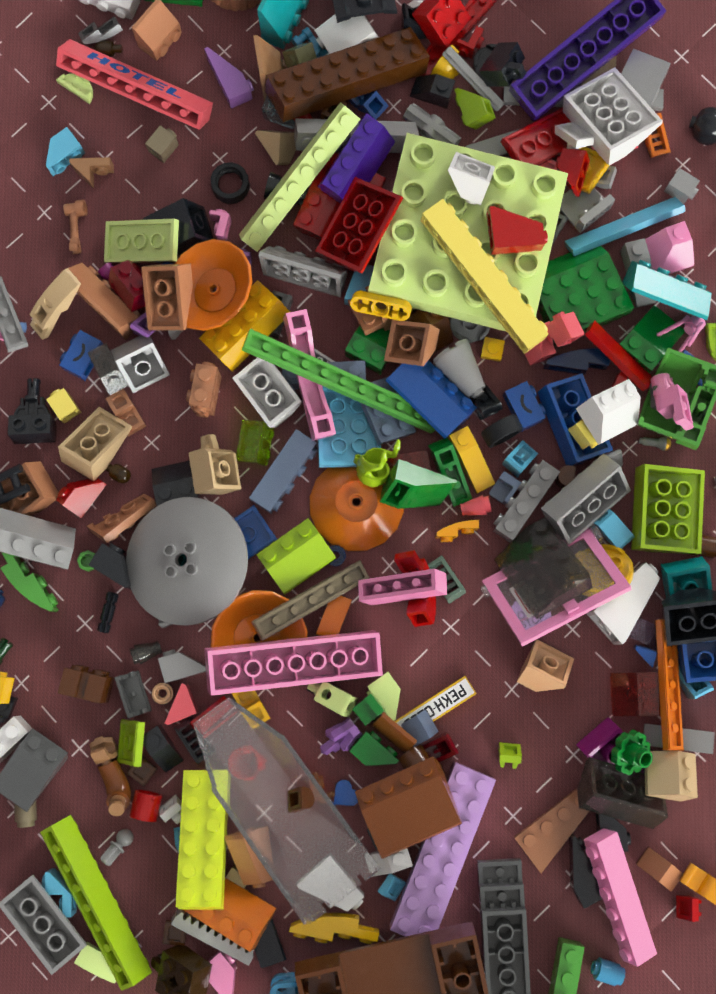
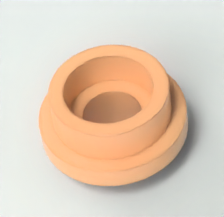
M159 683L152 690V698L158 704H166L173 698V689L167 683ZM162 689L166 690L167 695L164 698H162L159 695V692Z

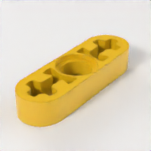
M361 290L356 291L350 301L352 309L357 312L398 321L407 320L412 311V306L407 300ZM376 303H384L387 308L379 309Z

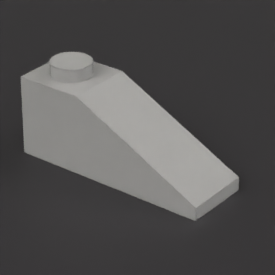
M645 238L627 242L620 250L626 273L632 260L639 263L641 259L651 264ZM632 292L636 308L656 303V300Z

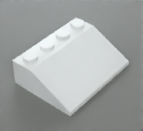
M615 67L564 95L563 113L571 122L594 136V145L591 146L608 166L627 156L663 123V120Z

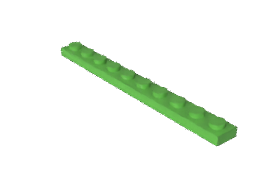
M252 329L248 331L241 349L242 351L428 433L435 431L402 396Z

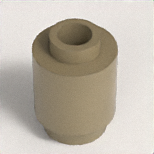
M37 801L34 802L28 812L14 804L17 828L35 826V821L37 820Z

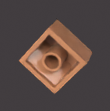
M155 0L131 27L138 47L156 61L167 53L170 45L176 42L182 33L178 20L161 0Z
M392 319L384 361L424 366L436 350L440 329L431 324Z

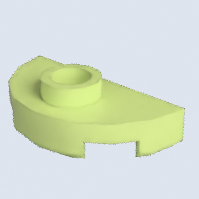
M73 73L62 74L56 79L58 84L87 103H91L93 88L90 81Z

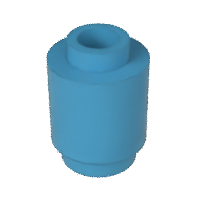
M600 957L592 962L590 972L593 974L594 980L612 986H621L623 984L625 968L621 967L620 964Z

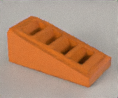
M657 113V115L662 119L661 113ZM664 123L656 129L657 134H650L644 139L650 158L671 152ZM660 138V141L652 142V139ZM662 145L663 149L654 150L655 146Z

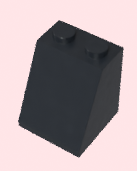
M184 198L143 218L144 220H179L177 256L196 243L214 239L205 208Z

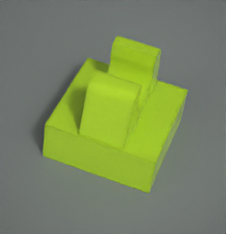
M499 742L500 766L504 768L505 762L512 763V768L516 769L522 760L521 744Z

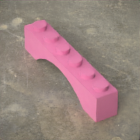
M307 309L286 313L283 321L289 346L315 357ZM297 375L312 441L335 435L336 431L332 414L322 385Z

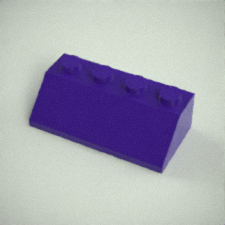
M366 113L356 125L319 183L318 188L341 204L355 177L370 183L395 143V140L384 125Z

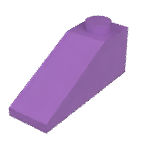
M209 47L204 48L206 58L230 108L232 109L252 100L251 91L254 88L250 79L246 80L241 71Z

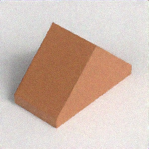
M647 847L636 862L637 866L671 892L683 875L680 870L650 847Z

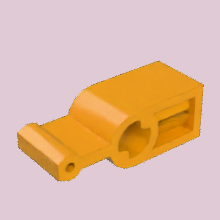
M690 862L679 881L716 905V878Z

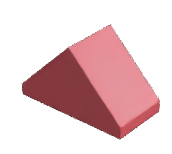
M181 683L165 720L167 725L199 713L190 687L186 683Z

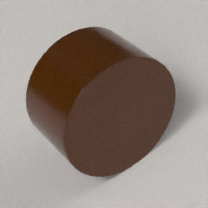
M419 745L404 753L400 757L399 762L406 769L430 757L424 747Z

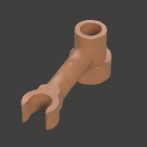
M76 200L75 203L64 204L63 209L65 216L70 217L71 238L69 249L73 251V254H81L78 218L87 216L88 210L85 200Z

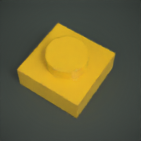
M485 337L480 358L501 362L505 340Z

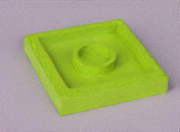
M121 719L118 763L141 767L145 722Z

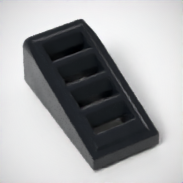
M190 716L175 727L174 730L194 761L199 764L214 753L216 749L207 737L193 748L191 744L200 739V736L196 735L188 741L187 737L195 732V730L192 728L185 734L182 732L194 719ZM206 746L207 749L198 755L196 751Z

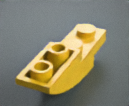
M349 913L311 915L292 922L289 930L295 937L306 938V936H310L320 943L332 941L334 933H338V937L344 939H351V936L359 938L360 942L372 944V941L377 942L379 936L378 928L360 925L359 915Z

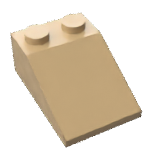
M98 407L58 446L61 462L90 480L95 481L108 467L132 429V426Z

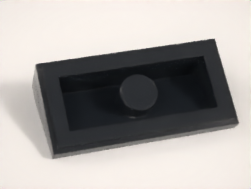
M272 918L254 949L261 968L286 960Z

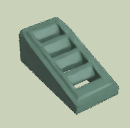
M441 555L429 563L428 566L429 569H436L443 564L444 568L439 571L449 573L446 575L447 582L453 579V582L447 585V592L456 586L458 587L450 594L443 595L450 604L464 595L466 590Z

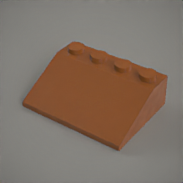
M430 757L355 791L360 810L382 859L462 824L442 765L434 757Z

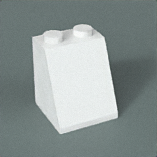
M333 15L315 29L318 35L316 41L322 49H327L328 53L326 55L379 38L365 16L352 17L349 20L337 23L336 15Z

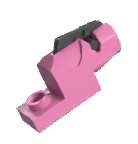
M668 373L653 376L650 384L651 408L657 410L665 419L673 418L677 425L680 424L686 431L694 428L687 393L678 384H674L672 377L670 378Z

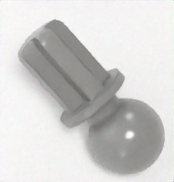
M129 829L120 830L116 835V842H110L111 845L101 856L100 860L105 865L111 866L119 854L125 852L122 847L129 846L133 842V833Z

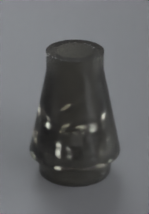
M159 641L137 644L129 649L134 665L139 663L141 665L162 653Z

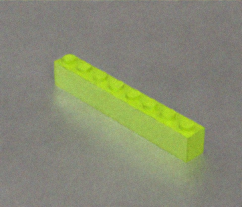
M69 815L40 833L121 991L136 985L151 974L152 971L148 960L144 957L137 939L129 928L127 920L120 911L118 902L113 897L107 881L103 878L96 860L90 853L88 844L83 839L77 823Z

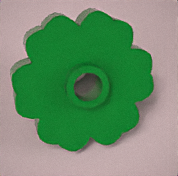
M632 729L629 733L623 732L616 739V747L611 750V762L616 764V770L631 775L633 771L638 773L642 768L650 766L653 755L650 752V743L646 741L645 734Z

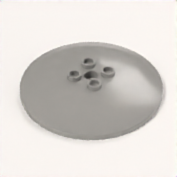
M181 497L158 505L140 521L129 542L126 564L131 584L130 588L136 600L149 614L166 623L183 626L196 625L215 618L233 603L245 581L248 567V551L241 528L225 509L205 499ZM185 554L187 562L185 565L180 566L178 558Z

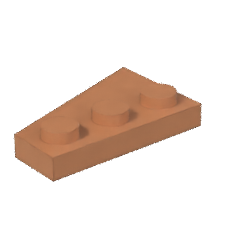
M143 494L123 505L120 512L109 513L103 516L104 521L97 525L91 523L87 525V528L92 534L108 543L115 540L125 529L132 527L142 516L147 515L156 506V502L153 498Z

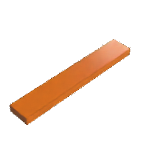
M663 619L655 620L662 745L663 750L684 751L677 645H666Z

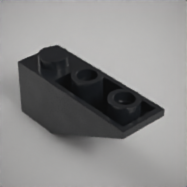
M571 834L569 837L570 886L580 905L585 909L602 900V897L599 893L597 879L592 872L593 867L590 858H587L583 851L586 847L580 837L576 838L575 835Z

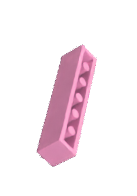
M603 828L584 839L586 854L590 858L593 867L592 872L598 882L599 893L606 907V915L610 919L613 936L617 940L620 949L619 954L624 962L638 967L655 956L657 952L618 833Z

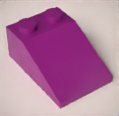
M607 717L579 741L576 746L621 798L645 777V769L642 768L638 773L633 771L631 775L616 770V764L611 762V750L616 747L615 741L623 731Z

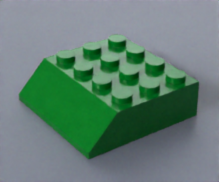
M602 246L577 256H573L569 252L548 261L538 310L544 323L553 321L552 317L564 311L565 314L574 312L584 333H586L593 321L603 326L629 315L634 309L609 253Z

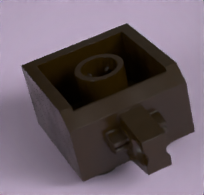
M176 945L164 950L162 954L152 957L151 966L158 972L155 988L157 993L207 994L212 964L187 946Z

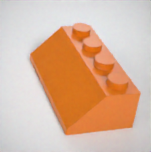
M225 878L224 910L183 911L251 952L259 943L277 908Z

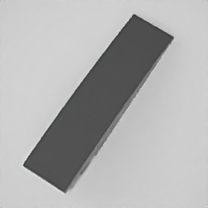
M521 859L477 860L483 969L488 993L531 994L527 916Z

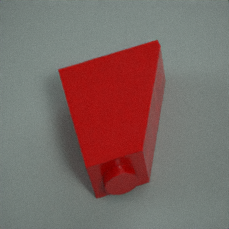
M495 206L489 207L486 216L491 255L541 251L548 242L547 230H544L543 223Z

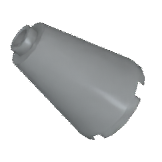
M462 339L454 343L456 346L448 347L434 358L433 364L468 398L473 397L475 399L484 393L485 383L470 343L467 339Z

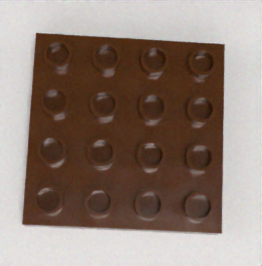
M472 921L295 962V979L299 994H489Z

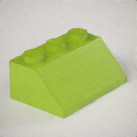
M309 518L256 554L284 595L336 559V556Z

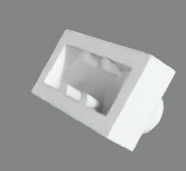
M569 122L555 125L554 133L567 142V149H579L594 145V136L575 123Z

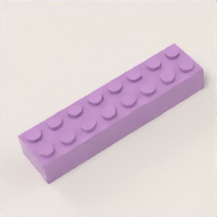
M453 762L447 782L462 824L422 841L390 922L391 931L406 937L439 929L496 782V779Z

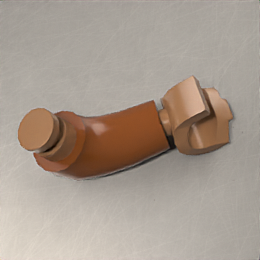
M101 736L95 738L89 744L91 749L90 755L96 765L101 764L97 768L106 788V804L109 807V813L113 816H121L130 805L132 792L123 769L117 759H113L118 756V749L114 739Z

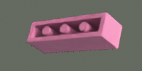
M429 569L358 580L359 601L369 605L447 595L446 573L437 569Z

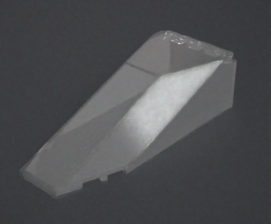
M230 697L193 723L205 760V768L209 774L212 792L304 925L311 924L327 912L322 905L324 902L330 909L344 898L340 892L342 888L347 894H350L362 883L357 877L361 874L366 881L381 869L375 858L285 736L257 718ZM300 786L310 788L315 799L313 806L297 813H288V790Z

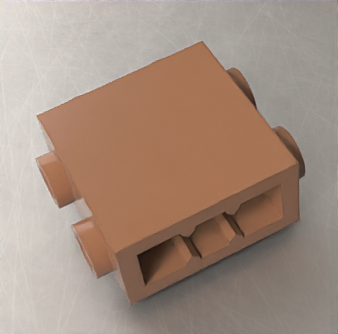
M210 362L196 363V367L192 369L190 381L193 382L192 389H188L186 401L189 402V406L196 413V416L203 418L215 415L222 377L215 364Z

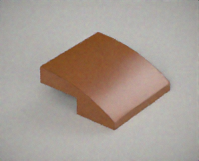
M384 712L371 725L403 753H406L417 742L414 737Z

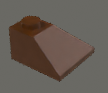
M418 310L405 320L431 324L440 329L435 352L454 341L449 318L446 316Z

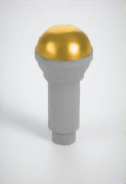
M665 436L658 439L643 437L639 438V444L657 447L662 451H666L671 447V440Z

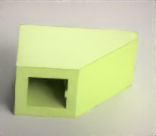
M386 672L367 686L369 691L366 693L368 695L373 693L385 708L384 713L394 721L396 720L401 689L390 673Z

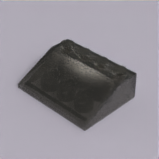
M546 517L527 526L494 559L497 566L536 619L593 588L589 572Z

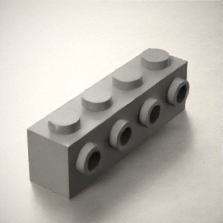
M544 460L540 464L535 462L529 471L531 474L529 480H523L517 490L520 492L516 498L511 497L506 504L507 512L504 516L500 513L493 523L496 525L493 532L509 543L514 540L560 473L559 470Z

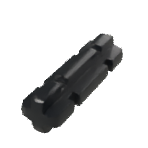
M107 592L105 600L107 601L103 605L100 617L101 623L98 624L97 628L99 632L109 633L111 625L109 624L112 622L116 608L115 602L117 603L119 597L117 593Z

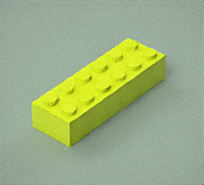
M183 770L176 908L179 910H224L225 835H227L229 773L227 770Z

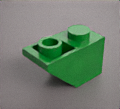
M366 730L349 750L365 766L396 764L399 761L396 757L398 753L389 745L385 748L380 743L382 739L374 731L369 733Z

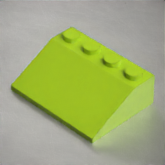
M643 464L635 468L632 533L635 537L632 539L631 550L701 554L705 470Z

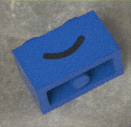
M79 330L77 334L73 335L68 351L62 354L59 366L70 374L86 381L105 345L97 338Z
M527 381L506 390L502 395L511 414H515L523 427L522 431L543 422L546 418L544 406L541 403L538 404L535 398L537 393L532 385L529 386Z

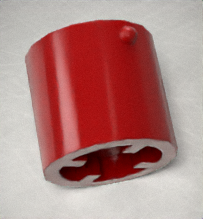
M136 789L129 816L136 820L157 822L163 795L148 790Z

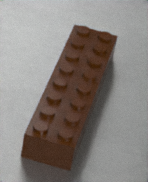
M409 27L266 75L265 92L281 120L286 122L342 101L344 102L425 74L430 56L413 29Z

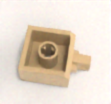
M214 434L200 437L201 449L189 452L195 494L223 495L241 490L236 453L232 450L219 449Z

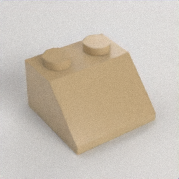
M650 751L653 755L652 763L649 767L644 768L646 796L680 802L698 798L696 754L682 751Z

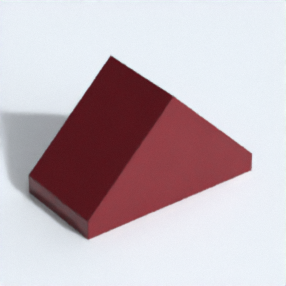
M447 732L422 745L429 757H434L438 762L459 753Z

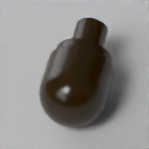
M105 40L97 42L94 50L111 57L115 53H122L123 47L122 44H114L113 41Z
M109 464L105 469L109 472V476L118 483H127L131 478L129 469L120 464Z

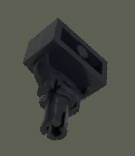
M31 378L27 379V395L25 399H20V405L15 410L14 415H9L8 436L14 444L56 442V422L46 407L45 398L40 397V379L33 378V382Z

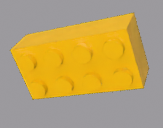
M257 280L251 286L248 300L239 313L221 327L206 330L199 339L233 372L250 355L241 350L248 331L252 329L269 336L283 322L285 314L290 313V311L272 292Z

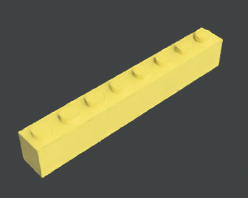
M444 199L440 200L422 213L420 221L518 347L526 354L548 336L549 333L547 332L546 325L541 320L538 321L532 307L529 304H525L520 298L519 290L509 284L507 275L495 266L493 257L489 253L484 252L479 239L470 234L467 224L462 219L459 220L453 206L450 203H446Z

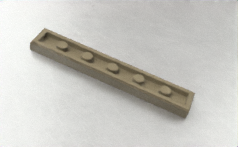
M356 561L254 619L251 623L260 640L263 641L357 587L358 580L370 578L361 561Z

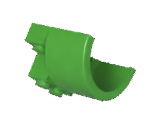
M668 348L655 375L668 373L670 378L672 377L674 384H678L687 393L694 428L686 431L680 424L677 425L673 418L665 419L657 410L652 409L650 389L641 409L637 425L675 439L677 444L696 450L700 445L706 424L716 401V365ZM700 378H701L702 381H703V384H702V386H698V387L696 388V386H697V384H698V382H699V380H700Z

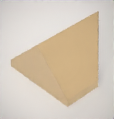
M257 130L255 132L256 136L275 165H289L296 151L294 132Z

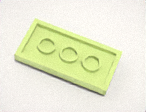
M179 220L106 221L104 262L122 263L126 260L135 263L177 262Z

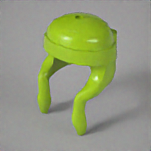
M397 439L393 452L382 448H372L367 450L364 455H355L353 462L356 464L357 476L363 484L369 487H379L387 481L390 468L386 461L388 458L397 457L401 447L400 440Z

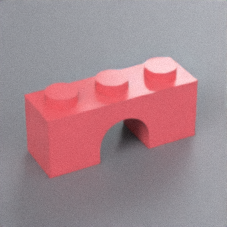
M564 311L552 317L553 321L544 323L548 329V336L525 354L530 366L544 362L557 353L553 346V340L557 347L571 344L584 335V331L574 312L567 314Z

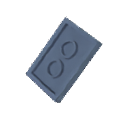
M388 377L371 382L400 395L385 381ZM360 403L378 446L416 432L414 426Z

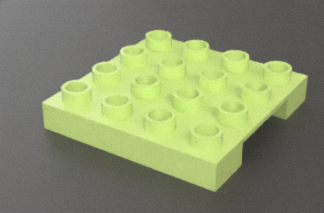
M407 133L392 191L402 196L403 200L380 240L368 292L407 300L414 309L506 331L420 221L423 212L444 199L446 203H450L453 206L459 220L462 219L467 224L470 234L479 239L484 252L491 255L486 214L490 206H495L543 223L544 230H547L548 242L541 251L491 255L495 261V266L507 275L509 284L519 290L520 298L525 304H529L532 307L536 317L568 173ZM456 152L495 167L481 205L470 204L461 198L448 172Z

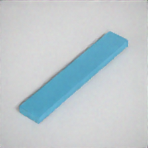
M676 197L670 198L565 241V247L573 256H577L685 212V205Z

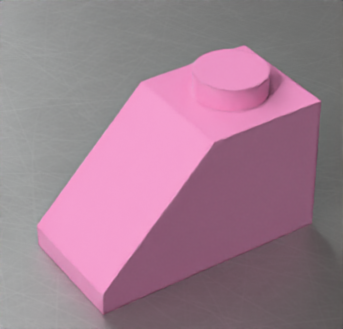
M219 950L207 960L212 964L209 982L218 994H234L236 959Z

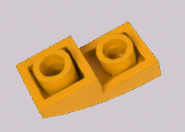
M479 520L462 521L439 530L436 533V538H440V542H453V539L458 537V530H461V534H474V531L479 529Z

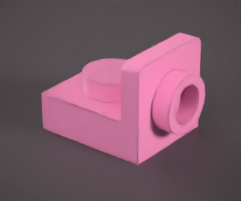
M222 209L210 210L209 216L211 220L216 221L214 234H216L217 240L227 241L232 222L230 214Z

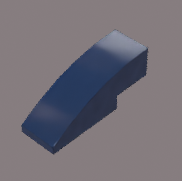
M598 348L580 349L548 359L543 369L584 375L588 368L606 370L610 364V359Z

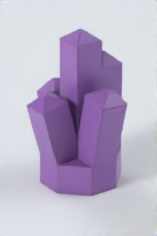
M350 717L326 729L325 736L329 740L320 746L322 754L336 753L340 749L349 751L354 742L363 735Z

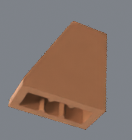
M267 826L247 828L225 835L226 844L243 885H253V888H261L266 886V882L274 880Z

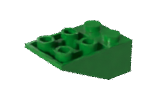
M398 459L390 471L387 481L382 485L380 502L398 509L439 506L456 485L457 480Z

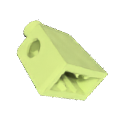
M329 682L309 684L307 687V691L315 695L314 700L345 717L350 716L353 711L352 708L355 707L359 699ZM328 692H331V697L327 699Z

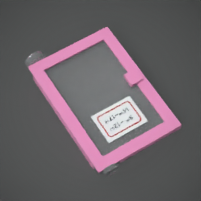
M594 523L571 544L568 545L561 539L482 580L481 590L486 598L491 596L522 647L631 590L628 581L600 543L604 542L599 528Z

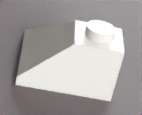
M456 152L448 172L460 197L470 204L481 205L495 167Z

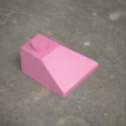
M685 221L668 226L645 239L653 269L657 270L658 267L670 271L669 274L694 266L693 242Z

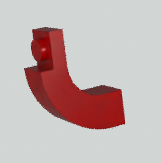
M415 550L395 554L394 561L402 574L429 570L425 558L420 559ZM436 596L408 600L406 614L414 627L434 624Z

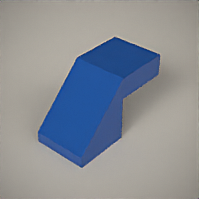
M377 91L349 100L355 108L364 114H369L375 120L389 106Z

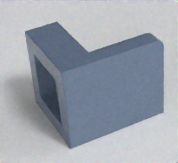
M504 471L489 492V495L506 506L522 482Z
M426 710L421 711L413 718L401 724L402 728L417 740L413 747L430 739L439 732Z

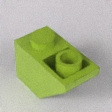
M460 88L454 89L457 96L455 100L461 108L463 114L461 118L466 126L476 130L496 119L490 100Z

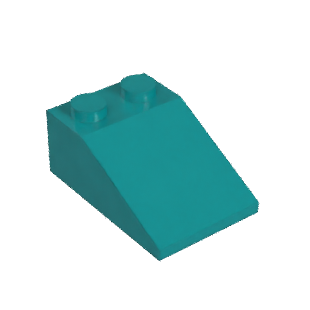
M702 556L661 564L666 598L678 590L693 588L712 590L710 565Z

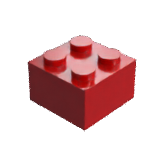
M424 0L412 13L431 45L447 47L471 20L461 0Z

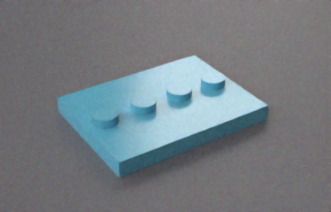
M322 386L332 414L336 434L331 437L318 439L319 468L356 467V464L353 462L356 454L364 455L367 450L381 448V445H377L360 402Z

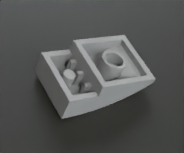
M633 48L621 74L647 104L652 107L671 63Z

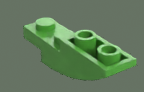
M2 553L8 564L1 567V570L10 583L34 604L48 611L57 612L58 608L56 605L58 601L52 593L49 594L46 586L48 584L44 577L35 573L28 575L30 570L24 561L21 562L17 556Z

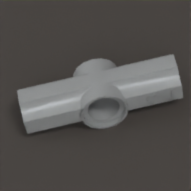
M415 103L410 104L406 109L403 119L407 122H416L417 129L422 137L454 145L460 143L461 137L446 127L444 121L439 116L428 114Z

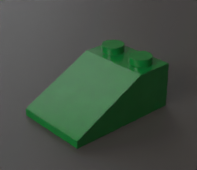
M654 305L620 345L650 373L662 360L666 350L672 348L685 331L679 326L658 337V332L676 322Z
M359 325L345 349V356L353 361H365L366 368L381 375L388 363L384 361L390 329L385 331L384 328H381L365 336Z

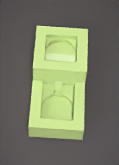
M86 942L87 946L80 951L74 963L102 979L116 983L101 950Z

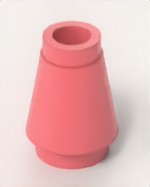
M481 495L460 504L463 516L487 515V513L492 512L489 496L484 497Z

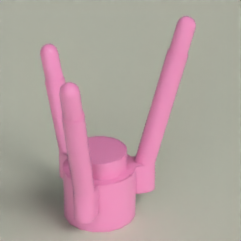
M686 315L682 320L658 332L657 336L660 337L685 324L684 331L689 336L678 350L682 352L686 346L690 347L699 332L705 327L704 319L694 315L691 317Z

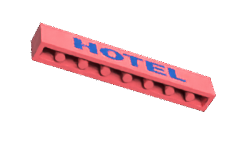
M71 39L58 47L56 66L198 130L210 120L213 102Z

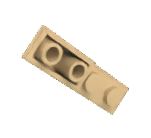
M68 268L49 285L30 313V316L33 318L30 325L42 340L50 336L61 312L68 310L81 285Z

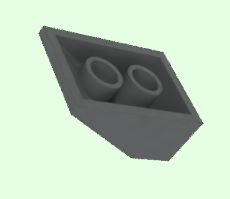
M32 728L0 773V794L28 812L67 761L68 752Z

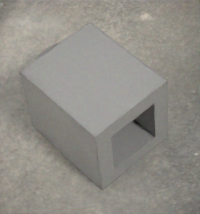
M679 168L664 192L672 197H676L685 204L688 198L692 200L699 189L696 186L700 180Z

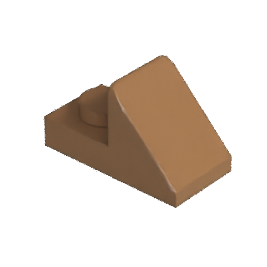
M110 157L69 158V163L73 170L92 188H94V174L104 176L108 173H114V165Z

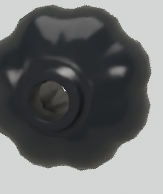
M706 107L697 116H692L689 128H692L694 139L703 145L716 143V107Z

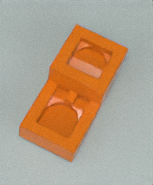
M339 596L329 602L316 635L339 634L352 600Z

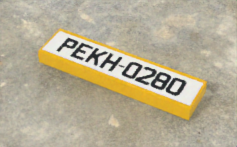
M463 676L396 719L395 722L402 727V723L413 718L423 710L428 712L434 722L476 695V692L466 676Z

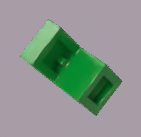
M373 693L369 694L352 708L365 726L385 711V708Z

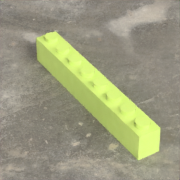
M341 102L240 232L241 240L256 252L263 246L359 122L360 118Z

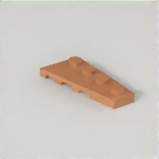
M583 785L578 786L514 836V839L540 873L544 871L596 803Z

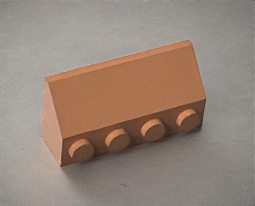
M83 263L69 267L68 269L81 283L77 294L126 341L133 334L130 328L131 323L139 318L141 314L137 310L131 312L120 297L111 291L113 288L105 279L101 281L97 277L99 274L91 265L86 267Z

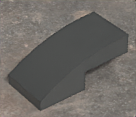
M114 16L99 28L95 22H92L78 34L84 44H92L111 38L123 29Z

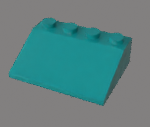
M262 0L257 9L261 38L267 43L284 50L286 43H290L294 26L297 27L299 25L300 14L303 9L307 8L309 0Z

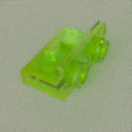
M242 420L236 454L237 461L267 466L270 458V446L274 436V428L268 427L264 421Z

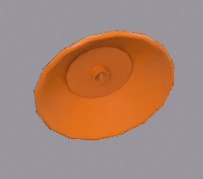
M211 239L196 243L182 253L177 262H175V264H191L193 288L187 328L205 331L221 327L233 319L247 302L252 286L251 265L243 250L231 242Z
M356 467L326 468L316 479L310 494V516L316 529L331 545L347 551H368L385 543L397 530L404 513V508L398 509L381 503L382 485L379 487H369L363 484L357 476ZM359 499L361 501L360 505H353V500Z
M252 590L238 595L227 609L217 615L211 631V648L305 638L308 631L304 619L301 618L263 641H254V635L257 632L251 621L289 599L273 591Z

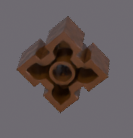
M72 664L71 668H64L58 694L99 704L103 702L108 703L115 677L109 676L110 672L93 669L90 672L87 666Z

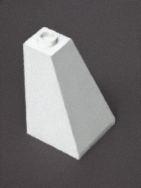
M645 562L634 570L630 591L586 613L613 645H620L626 642L660 580V577L657 575L658 570L652 564Z

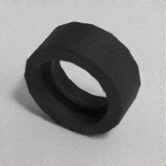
M233 162L223 163L212 172L210 178L211 188L218 200L226 204H236L247 196L250 189L249 178L245 169L239 164ZM227 173H234L240 176L242 186L237 192L227 194L220 190L218 185L219 179Z
M513 414L493 423L483 430L481 435L487 446L492 448L519 434L523 427L517 416Z

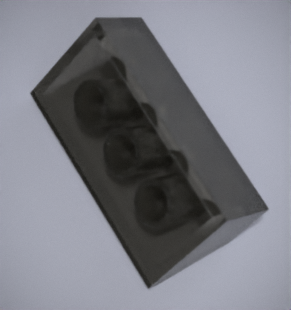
M591 757L587 758L577 787L579 808L654 829L668 818L666 800L645 795L644 773L633 771L631 775H627L616 770V765Z

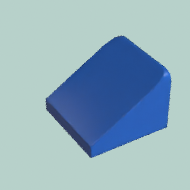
M635 644L633 648L653 668L657 652L654 649Z

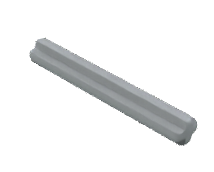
M449 46L443 52V57L480 96L490 100L495 111L501 109L504 102L490 87L486 86L480 76Z

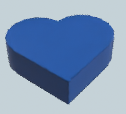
M341 779L337 782L334 804L354 806L358 803L356 790L352 789V785L348 780Z

